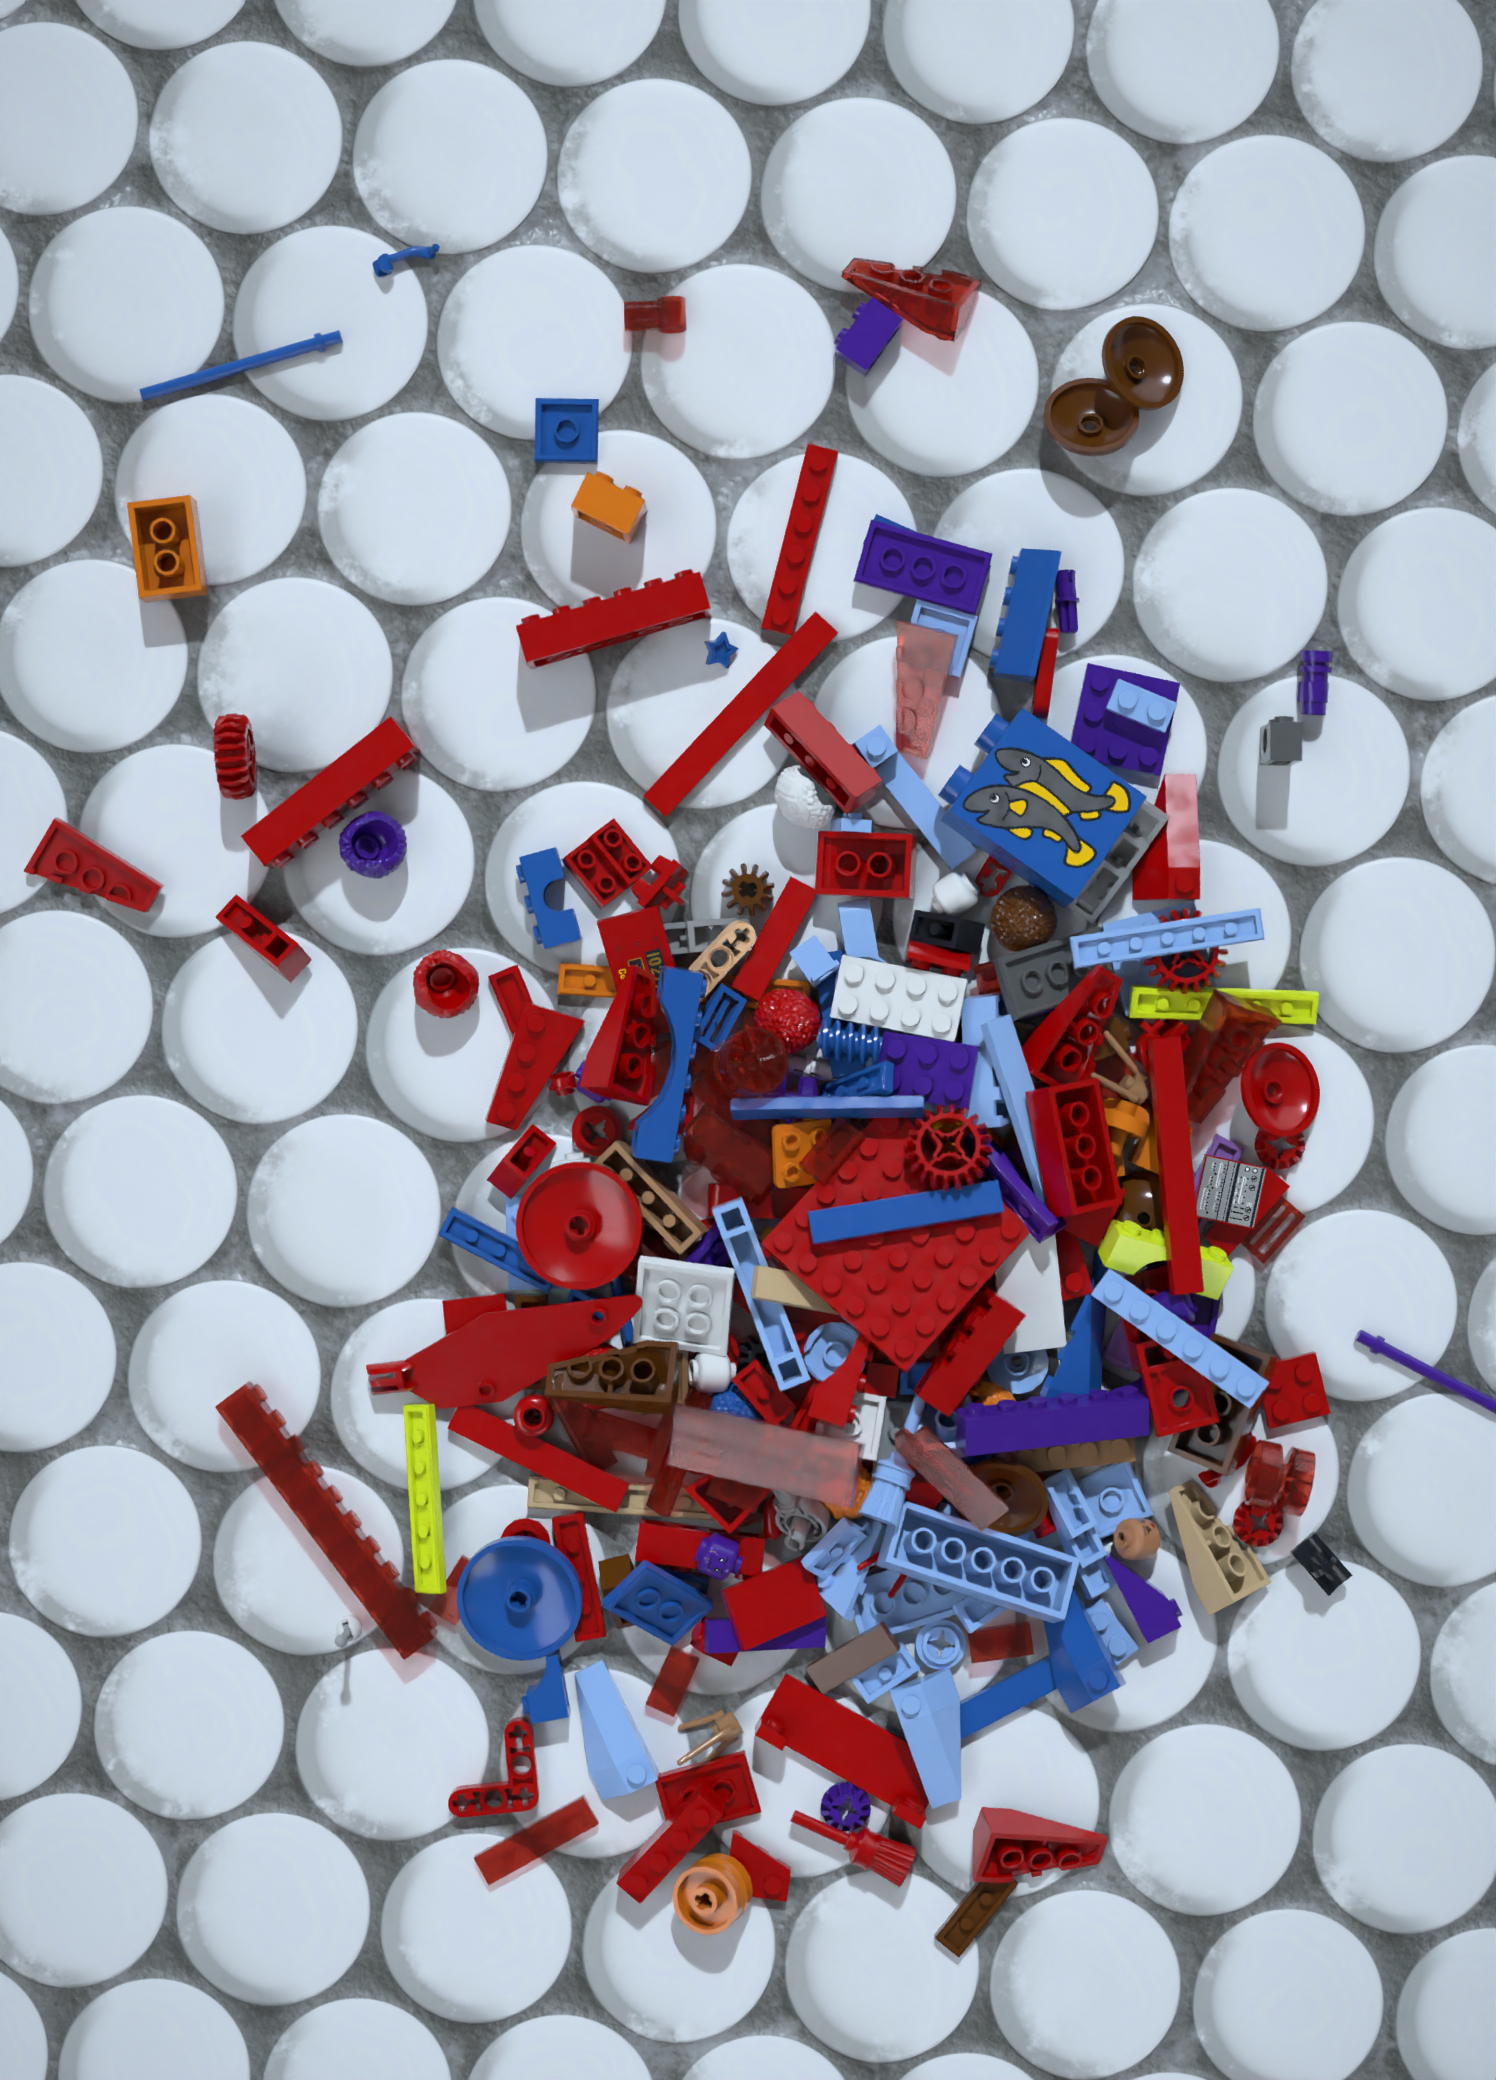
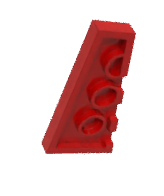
M58 817L53 819L23 871L32 875H39L58 884L77 888L79 891L88 894H95L106 898L108 901L144 913L149 912L164 886Z
M524 1001L485 1117L486 1122L517 1130L583 1026L584 1019Z

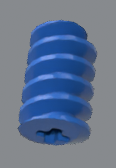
M824 1018L820 1024L816 1054L821 1049L823 1058L828 1059L831 1052L834 1051L836 1061H840L844 1053H847L849 1063H853L856 1056L859 1055L861 1065H865L868 1059L872 1057L873 1065H875L880 1060L883 1035L879 1036L877 1026H874L870 1034H867L865 1024H861L858 1031L854 1032L852 1022H849L845 1030H842L840 1020H836L833 1027L829 1028L828 1020Z

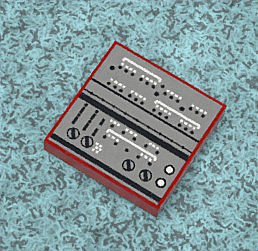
M1204 1154L1195 1195L1197 1217L1255 1230L1268 1168Z

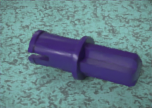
M1073 569L1058 570L1056 577L1057 599L1054 602L1058 605L1059 629L1063 634H1073L1078 631L1077 603L1080 602V599L1076 597V572Z

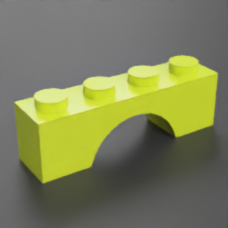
M1112 1219L1097 1252L1105 1267L1134 1275L1140 1268L1149 1263L1167 1261L1165 1232L1159 1229H1153V1231L1146 1230L1128 1220L1123 1223ZM1200 1246L1204 1292L1195 1294L1218 1300L1234 1268L1226 1252L1215 1246H1210L1209 1248Z

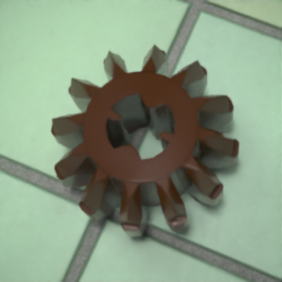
M741 864L743 874L741 876L734 869H730L729 873L735 881L732 882L728 879H723L722 881L723 885L732 887L731 891L722 892V897H734L726 906L728 909H731L736 903H739L740 906L737 910V915L742 916L744 907L749 906V915L754 917L755 910L753 905L757 904L761 911H766V906L760 900L763 898L767 901H773L774 898L770 894L763 893L764 890L773 889L774 883L762 884V881L768 878L769 873L765 871L758 878L756 874L759 866L756 864L752 867L751 874H747L746 864ZM745 882L747 885L754 883L757 889L753 890L756 892V895L753 898H750L748 895L744 898L740 896L739 891H742V888H739V886Z

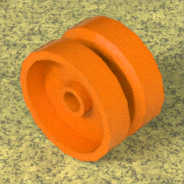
M712 1853L698 1859L680 1875L675 1882L672 1898L674 1909L681 1922L692 1931L703 1935L718 1934L727 1929L745 1912L750 1905L753 1889L751 1878L740 1862L734 1857L723 1853Z

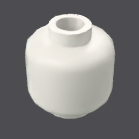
M952 871L933 885L935 897L931 901L940 914L947 913L950 916L959 917L977 904V894L980 890L974 879L967 872Z
M697 1353L695 1358L689 1361V1383L694 1385L695 1389L700 1393L724 1392L736 1376L735 1363H730L728 1355L720 1356Z

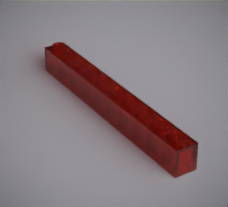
M251 1381L247 1382L216 1405L215 1408L405 1660L435 1638L438 1632L435 1628L437 1626L436 1620L429 1611L423 1612L416 1602L419 1599L409 1585L404 1587L397 1578L400 1573L396 1566L390 1560L385 1562L379 1553L381 1548L373 1536L365 1535L360 1528L362 1522L353 1510L347 1511L341 1503L343 1497L339 1490L333 1484L329 1486L323 1479L324 1471L318 1462L314 1459L310 1461L303 1451L306 1448L296 1434L291 1436L284 1426L287 1422L283 1415L277 1409L272 1410L265 1400L268 1397L262 1387L257 1383L253 1385Z

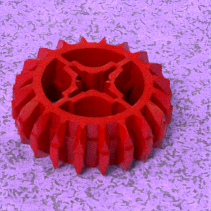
M234 713L219 716L213 729L214 762L219 790L226 799L238 800L252 797L257 784V762L250 720L244 714L238 715Z
M1188 908L1182 909L1181 918H1179L1176 910H1171L1169 913L1171 921L1191 919ZM1196 910L1192 918L1201 917L1202 912ZM1164 915L1158 917L1160 923L1169 922ZM1218 947L1209 948L1207 962L1199 954L1198 950L1188 951L1193 958H1188L1187 956L1178 960L1181 953L1171 954V959L1166 968L1160 956L1144 960L1143 965L1154 964L1155 968L1148 975L1149 977H1154L1157 974L1161 975L1157 981L1158 986H1163L1168 980L1170 981L1168 985V991L1174 992L1177 984H1180L1181 994H1187L1188 984H1190L1193 992L1197 993L1200 991L1199 981L1205 987H1210L1211 981L1207 976L1210 975L1215 979L1220 977V973L1214 967L1226 966V962L1218 960V955H1227L1228 950L1219 949ZM1184 963H1190L1201 969L1198 974L1189 978L1174 975L1175 971L1180 969Z
M955 1105L949 1106V1113H944L942 1106H937L938 1115L933 1117L932 1113L927 1110L925 1112L927 1122L919 1118L915 1120V1124L920 1131L916 1129L909 1130V1136L915 1140L906 1141V1148L912 1150V1152L906 1155L907 1161L915 1162L911 1166L913 1173L922 1171L919 1176V1180L922 1183L932 1177L930 1181L931 1188L935 1189L940 1181L943 1182V1191L947 1192L949 1190V1183H955V1188L959 1191L962 1189L960 1181L964 1179L969 1186L974 1184L971 1174L979 1178L983 1176V1171L978 1165L989 1167L990 1161L983 1156L993 1154L992 1147L986 1146V1144L992 1142L991 1135L983 1134L987 1130L985 1123L976 1125L979 1120L977 1114H973L967 1119V1108L963 1107L958 1115L956 1114ZM947 1125L960 1127V1129L956 1128L951 1133H942L937 1128ZM969 1133L976 1143L972 1159L968 1158L966 1152L961 1148L966 1141L965 1137ZM927 1137L937 1147L930 1163L923 1156V1145ZM948 1143L950 1146V1143H954L956 1152L950 1153L948 1151V1154L944 1153L942 1144ZM947 1163H956L960 1167L963 1166L962 1168L954 1171H942L938 1169L942 1168Z

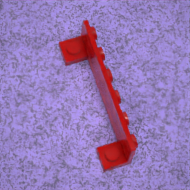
M786 1673L755 1725V1736L781 1751L787 1746L891 1805L894 1815L921 1829L927 1819L925 1809L929 1804V1800L908 1742Z

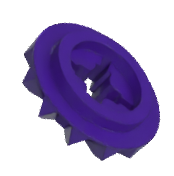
M841 1782L831 1786L822 1797L821 1815L828 1825L841 1831L854 1832L855 1829L864 1826L870 1816L871 1803L868 1794L850 1782ZM850 1797L851 1808L855 1810L848 1811L843 1819L841 1809L836 1806L844 1805L847 1798Z

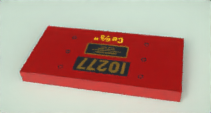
M659 905L598 920L597 926L616 992L630 965H636L654 974L655 1015L651 1017V1035L657 1036L669 1033L670 1028L656 994L661 965L676 967Z

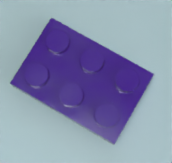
M884 1031L879 1063L887 1060L894 1064L893 1090L891 1094L886 1096H922L926 1103L944 1106L955 1105L956 1108L965 1107L970 1109L980 1046Z

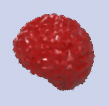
M445 949L437 950L423 957L413 972L415 1002L421 1009L427 1011L428 1014L435 1017L438 1016L441 1019L453 1018L463 1014L465 1010L471 1008V1005L474 1004V1000L477 998V993L479 992V973L461 955Z
M782 988L769 991L759 1000L757 1010L754 1011L755 1032L760 1045L777 1055H791L803 1051L816 1040V1035L819 1033L821 1021L818 1006L810 998L796 990Z

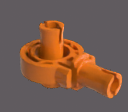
M1109 1098L1103 1101L1113 1156L1121 1157L1127 1137L1145 1140L1150 1117L1144 1108L1134 1103Z

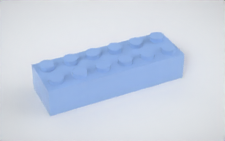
M904 1501L898 1527L887 1524L876 1566L1050 1623H1056L1065 1620L1080 1558Z

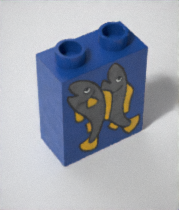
M1024 708L1020 709L1010 723L998 714H995L974 743L976 747L987 754L978 769L973 774L962 765H959L939 792L938 796L951 805L941 821L1030 885L1036 887L1058 905L1065 908L1080 894L1147 796Z

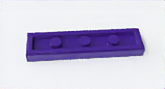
M826 1616L747 1651L825 1647ZM730 1618L705 1620L704 1652L708 1654L746 1652L740 1649Z

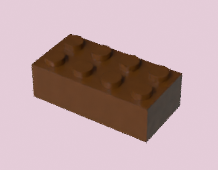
M1212 1332L1210 1337L1212 1342L1269 1382L1278 1359L1277 1356L1220 1333ZM1210 1380L1220 1422L1173 1434L1167 1451L1223 1475H1233L1266 1387L1252 1407L1248 1408Z

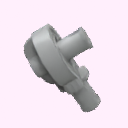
M778 1471L771 1473L766 1483L776 1495L772 1503L777 1511L775 1523L787 1535L784 1541L785 1545L792 1550H797L798 1548L802 1550L805 1542L821 1540L826 1535L830 1525L831 1516L829 1511L817 1502L814 1497L803 1492L801 1488L793 1487L783 1471H780L779 1474Z

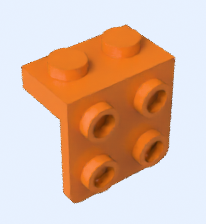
M830 1118L803 1119L800 1122L778 1124L772 1128L773 1179L776 1187L788 1188L815 1184L833 1164Z

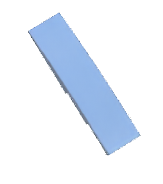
M1064 1469L1044 1480L1043 1483L1048 1492V1508L1064 1551L1068 1555L1080 1558L1076 1578L1088 1600L1115 1586L1117 1582L1104 1559L1107 1552L1094 1529V1526L1098 1525L1070 1469Z

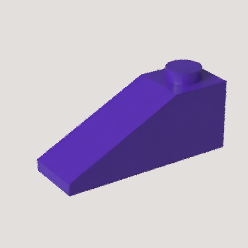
M1106 1551L1107 1555L1104 1556V1559L1147 1643L1182 1627L1178 1620V1617L1182 1616V1612L1175 1599L1168 1600L1161 1590Z

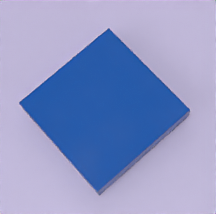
M535 398V463L598 464L599 399Z

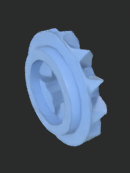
M945 1618L920 1627L915 1639L919 1658L927 1666L934 1669L953 1667L962 1659L966 1649L965 1636L960 1627ZM941 1631H943L945 1641L954 1644V1646H944L942 1651H940V1656H938L936 1645L927 1641L938 1640Z

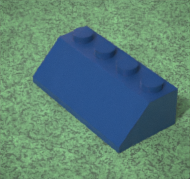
M1021 548L1018 556H1012L1008 573L1014 575L1012 587L1006 586L1002 605L1007 606L1005 618L999 617L995 636L1001 637L999 648L992 649L989 667L994 668L993 676L1028 684L1035 678L1062 551Z

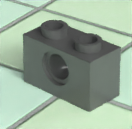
M1277 716L1269 720L1268 724L1260 727V765L1291 766L1302 761L1303 722H1294V717Z

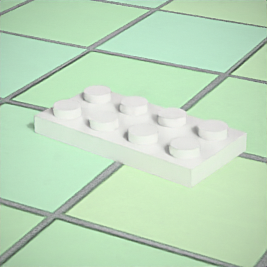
M842 955L830 1017L956 1042L968 979Z

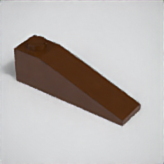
M645 1340L637 1342L635 1346L619 1350L618 1348L607 1350V1353L591 1357L585 1355L549 1364L544 1395L549 1398L645 1414L676 1415L680 1386L679 1343Z

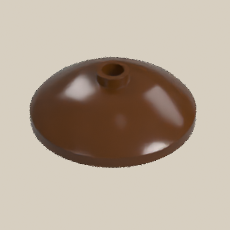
M1141 316L1125 318L1108 331L1102 346V364L1106 378L1115 393L1127 404L1141 410L1160 409L1172 402L1181 389L1184 378V366L1180 350L1170 333L1156 321Z
M1081 378L1061 385L1049 396L1044 408V425L1052 440L1065 450L1084 456L1107 455L1125 447L1135 436L1140 418L1139 409L1123 401L1112 389L1108 380L1099 378Z
M1138 1171L1120 1177L1118 1179L1119 1186L1127 1190L1122 1199L1123 1204L1119 1205L1113 1220L1123 1223L1128 1220L1146 1230L1153 1231V1229H1159L1164 1231L1160 1176L1150 1171ZM1142 1212H1146L1150 1216V1221L1146 1225L1138 1222V1215ZM1155 1261L1145 1266L1156 1265L1164 1261Z
M992 1459L975 1463L959 1475L954 1485L953 1504L962 1520L1013 1537L1021 1536L1034 1530L1043 1521L1048 1510V1492L1043 1481L1032 1470L1013 1461Z

